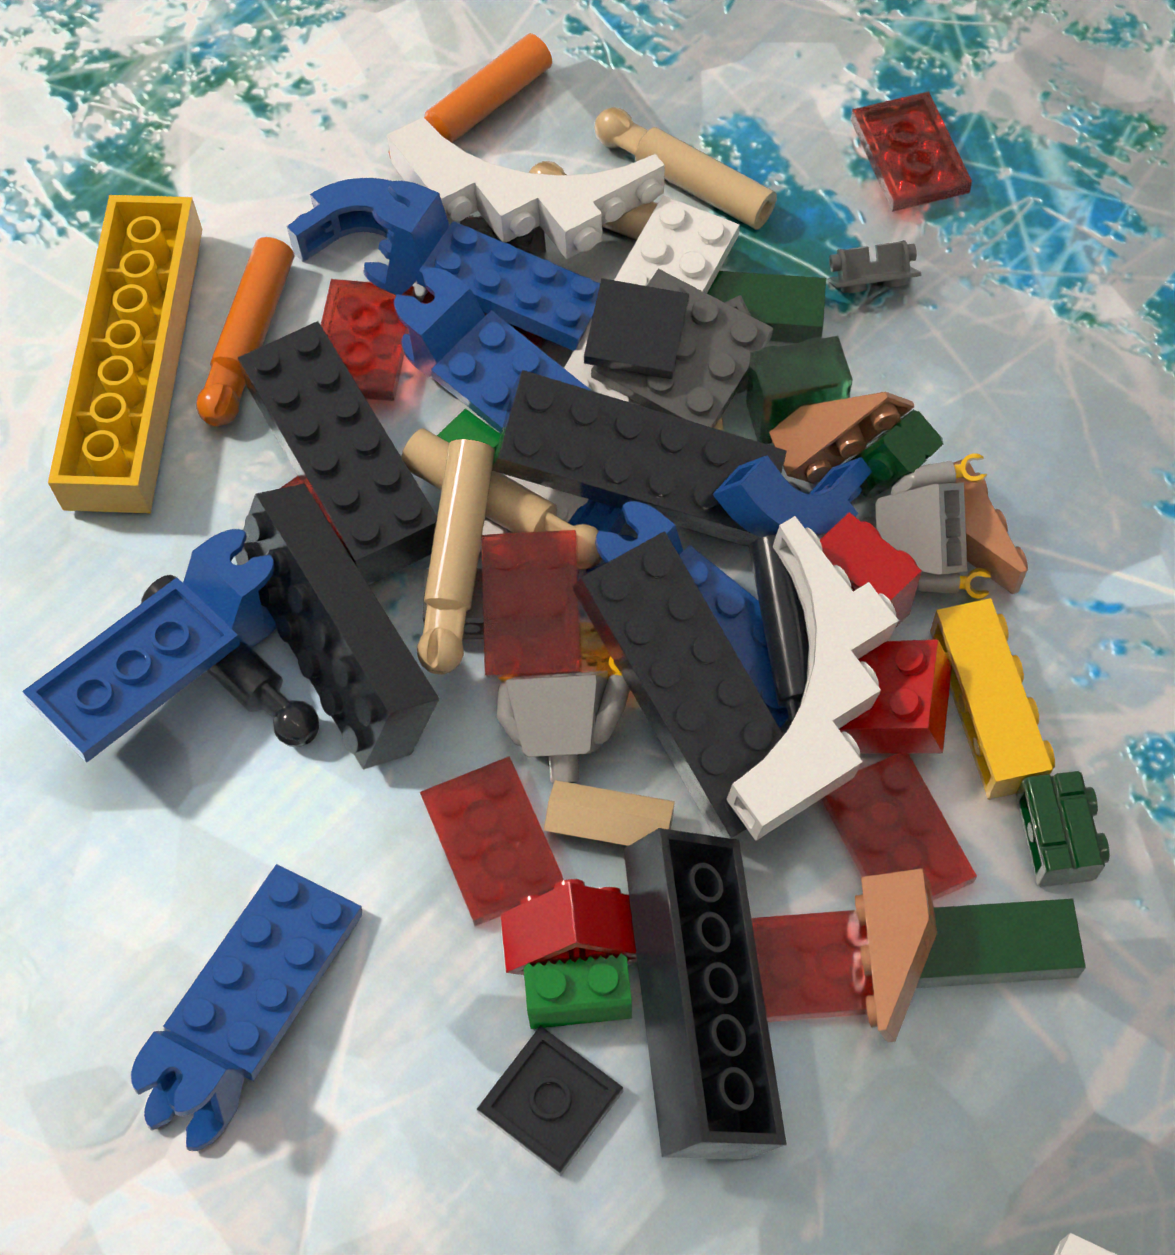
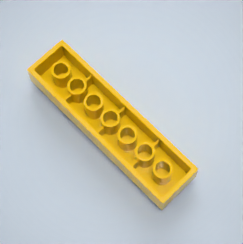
M109 195L48 484L63 511L151 513L203 231L192 197Z

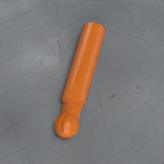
M531 33L525 35L425 112L424 118L442 137L454 143L552 66V56L549 49L536 35Z
M261 237L255 241L211 359L209 376L204 388L197 397V412L200 418L209 425L217 427L227 425L234 421L238 415L240 399L246 385L238 357L263 346L295 257L294 251L289 245L276 238Z

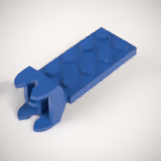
M393 181L389 183L388 192L396 201L405 204L407 208H399L391 204H374L372 214L374 219L388 229L387 239L379 242L378 249L386 259H389V265L381 262H365L363 273L371 283L392 294L402 295L416 281L417 284L426 287L422 270L430 267L440 268L452 273L471 288L484 313L488 314L492 310L507 323L574 351L577 349L585 330L592 320L600 283L455 221H452L449 225L440 194L434 190L408 181Z
M435 267L422 270L426 289L435 296L431 303L423 304L415 297L396 295L394 299L396 314L402 324L409 329V334H404L402 337V347L407 359L427 377L432 376L434 380L500 434L514 384L522 370L591 390L492 310L485 316L471 288L446 270Z
M637 501L625 503L622 510L626 523L636 531L638 538L630 535L598 531L595 544L601 558L607 563L665 531L779 728H781L788 720L789 715L787 708L779 706L777 702L759 600L691 545H688L683 550L675 524L658 510ZM597 564L591 569H586V574L597 569L602 565Z
M240 529L226 530L202 543L192 551L183 582L178 578L172 580L22 691L26 701L86 763L236 649L240 642L254 647L277 628L268 609L261 605L258 593L270 580L274 572L272 556L253 557L243 565H235L231 562L243 550L247 538L245 531Z
M278 864L274 866L163 1025L164 1031H154L134 1061L131 1071V1083L135 1092L140 1095L152 1089L144 1110L145 1121L151 1131L169 1123L175 1114L187 1116L194 1113L192 1120L186 1127V1148L188 1151H199L208 1147L223 1133L237 1112L244 1078L246 1077L254 1082L362 917L361 905Z

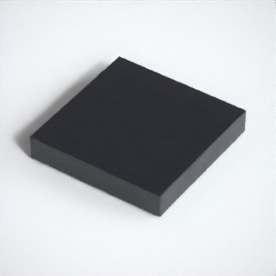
M601 278L584 352V364L672 379L689 302V293Z
M540 1025L477 1107V1112L561 1177L623 1093V1087Z

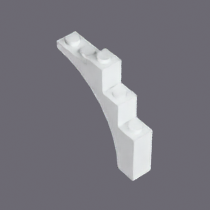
M424 117L387 134L393 166L405 181L422 185L440 194L449 225L452 221H461L478 211L504 243L516 237L524 236L531 232L532 229L540 226L566 259L580 252L589 251L597 243L601 242L603 224L616 221L623 214L642 204L651 203L658 196L664 194L665 165L656 154L627 166L606 171L558 176L525 173L497 166L468 154L442 137Z
M796 516L779 525L773 548L791 575L804 610L809 642L807 683L800 708L788 731L763 761L732 784L727 797L728 803L755 841L855 777L863 763L860 759V749L852 736L845 731L841 733L839 728L872 708L881 691L878 678L873 669L866 662H860L858 659L888 641L899 621L891 601L884 594H878L869 582L854 592L852 591L847 574L838 565H832L822 552V545L817 535L810 528H804Z

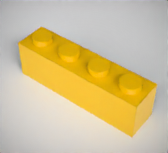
M991 598L937 609L930 633L933 640H939L952 665L950 691L987 799L1016 794L1023 779L1031 776L1051 774L1055 767V756L1050 742L1042 740L1038 729L1039 711L1036 702L1032 697L1027 698L1022 685L1024 680L1022 663L1017 655L1011 654L1007 643L1009 632L1005 617L1002 614L996 613Z

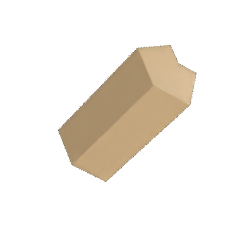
M555 780L548 801L544 831L629 846L658 828L671 830L675 801Z

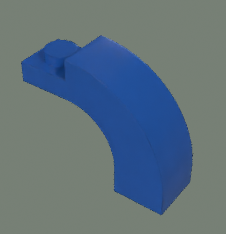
M353 178L329 184L311 193L313 209L299 215L292 223L286 226L294 254L302 262H305L339 238L353 233L369 232L387 238L388 229L374 219L372 212L374 204H391L399 208H407L405 204L396 201L388 192L389 183L393 181L380 178Z
M768 455L739 465L713 495L733 520L748 532L760 538L776 535L779 525L796 516L804 528H810L819 536L830 531L849 512L855 517L858 515V512L850 502L862 492L860 485L870 475L872 470L862 457L834 466L809 494H806L794 488L783 477Z

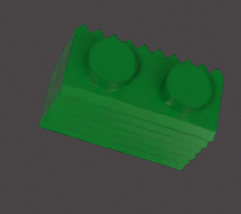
M622 953L617 959L613 955H610L607 959L600 955L597 960L589 957L586 962L579 958L576 963L571 959L565 964L558 960L555 965L548 961L545 966L538 962L534 967L528 963L523 968L530 1029H537L540 1025L543 1028L632 1019L627 957Z

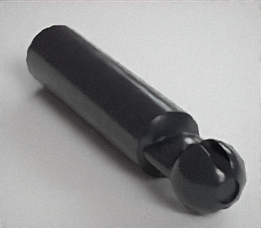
M770 535L752 542L749 546L777 702L779 706L787 708L791 725L800 708L807 683L809 642L801 601L791 575L773 548L776 535Z
M165 575L157 579L144 592L141 603L177 577ZM240 642L236 649L207 670L248 711L254 712L263 708L273 717L274 733L280 742L290 747H302L312 742L319 730V718L314 707L305 701H289L280 692L283 683L282 677L248 644Z

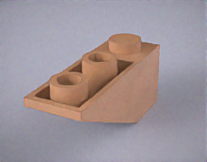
M888 392L806 405L798 408L772 429L769 434L775 447L787 450L783 465L787 476L815 484L820 482L832 467L840 465L849 457L863 451L867 443L883 431L891 429L901 420L902 416L915 406L913 401Z
M962 460L953 462V464H961ZM970 462L967 464L966 472L970 476L981 474L979 472L975 473ZM963 477L956 478L955 483L964 482L967 562L976 568H983L991 573L989 578L1011 594L1018 593L1028 571L1027 559L1023 550L1018 546L1015 547L1007 533L1008 526L1003 513L999 509H994L988 497L985 479L979 483H971Z
M923 868L861 877L863 894L855 896L858 922L860 926L866 925L868 944L861 945L862 966L865 976H872L874 995L866 997L868 1019L871 1028L878 1027V1031L887 1042H895L937 935L931 883Z

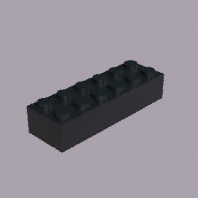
M319 321L238 357L249 392L302 484L305 483L367 584L370 585L431 555L437 515Z
M522 370L513 387L492 471L622 509L625 503L630 501L645 503L658 510L677 526L749 547L752 542L760 539V537L748 532L733 520L714 497L713 493L739 465L766 455L782 473L787 450Z
M305 483L256 493L243 528L247 538L242 552L236 555L235 559L237 565H243L253 557L272 556L274 572L270 580L258 593L261 605L268 609L277 625L280 638L290 646L298 660L302 675L312 683L320 697L324 712L332 717L342 734L346 749L354 754L363 770L411 755L440 698Z
M664 531L580 577L572 589L714 836L733 838L747 828L727 801L732 784L763 761L784 735Z
M658 828L624 848L623 852L661 1155L666 1158L746 1160L785 1146L787 1143L740 842L737 839Z

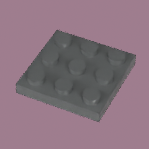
M658 268L647 286L689 293V302L673 378L667 379L595 365L591 369V378L647 408L714 428L771 339L773 327Z

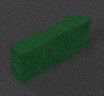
M730 271L718 272L707 294L724 303L741 295L751 317L773 327L772 337L769 341L821 345L826 278Z
M1073 898L934 907L937 935L916 988L1079 978L1086 965Z

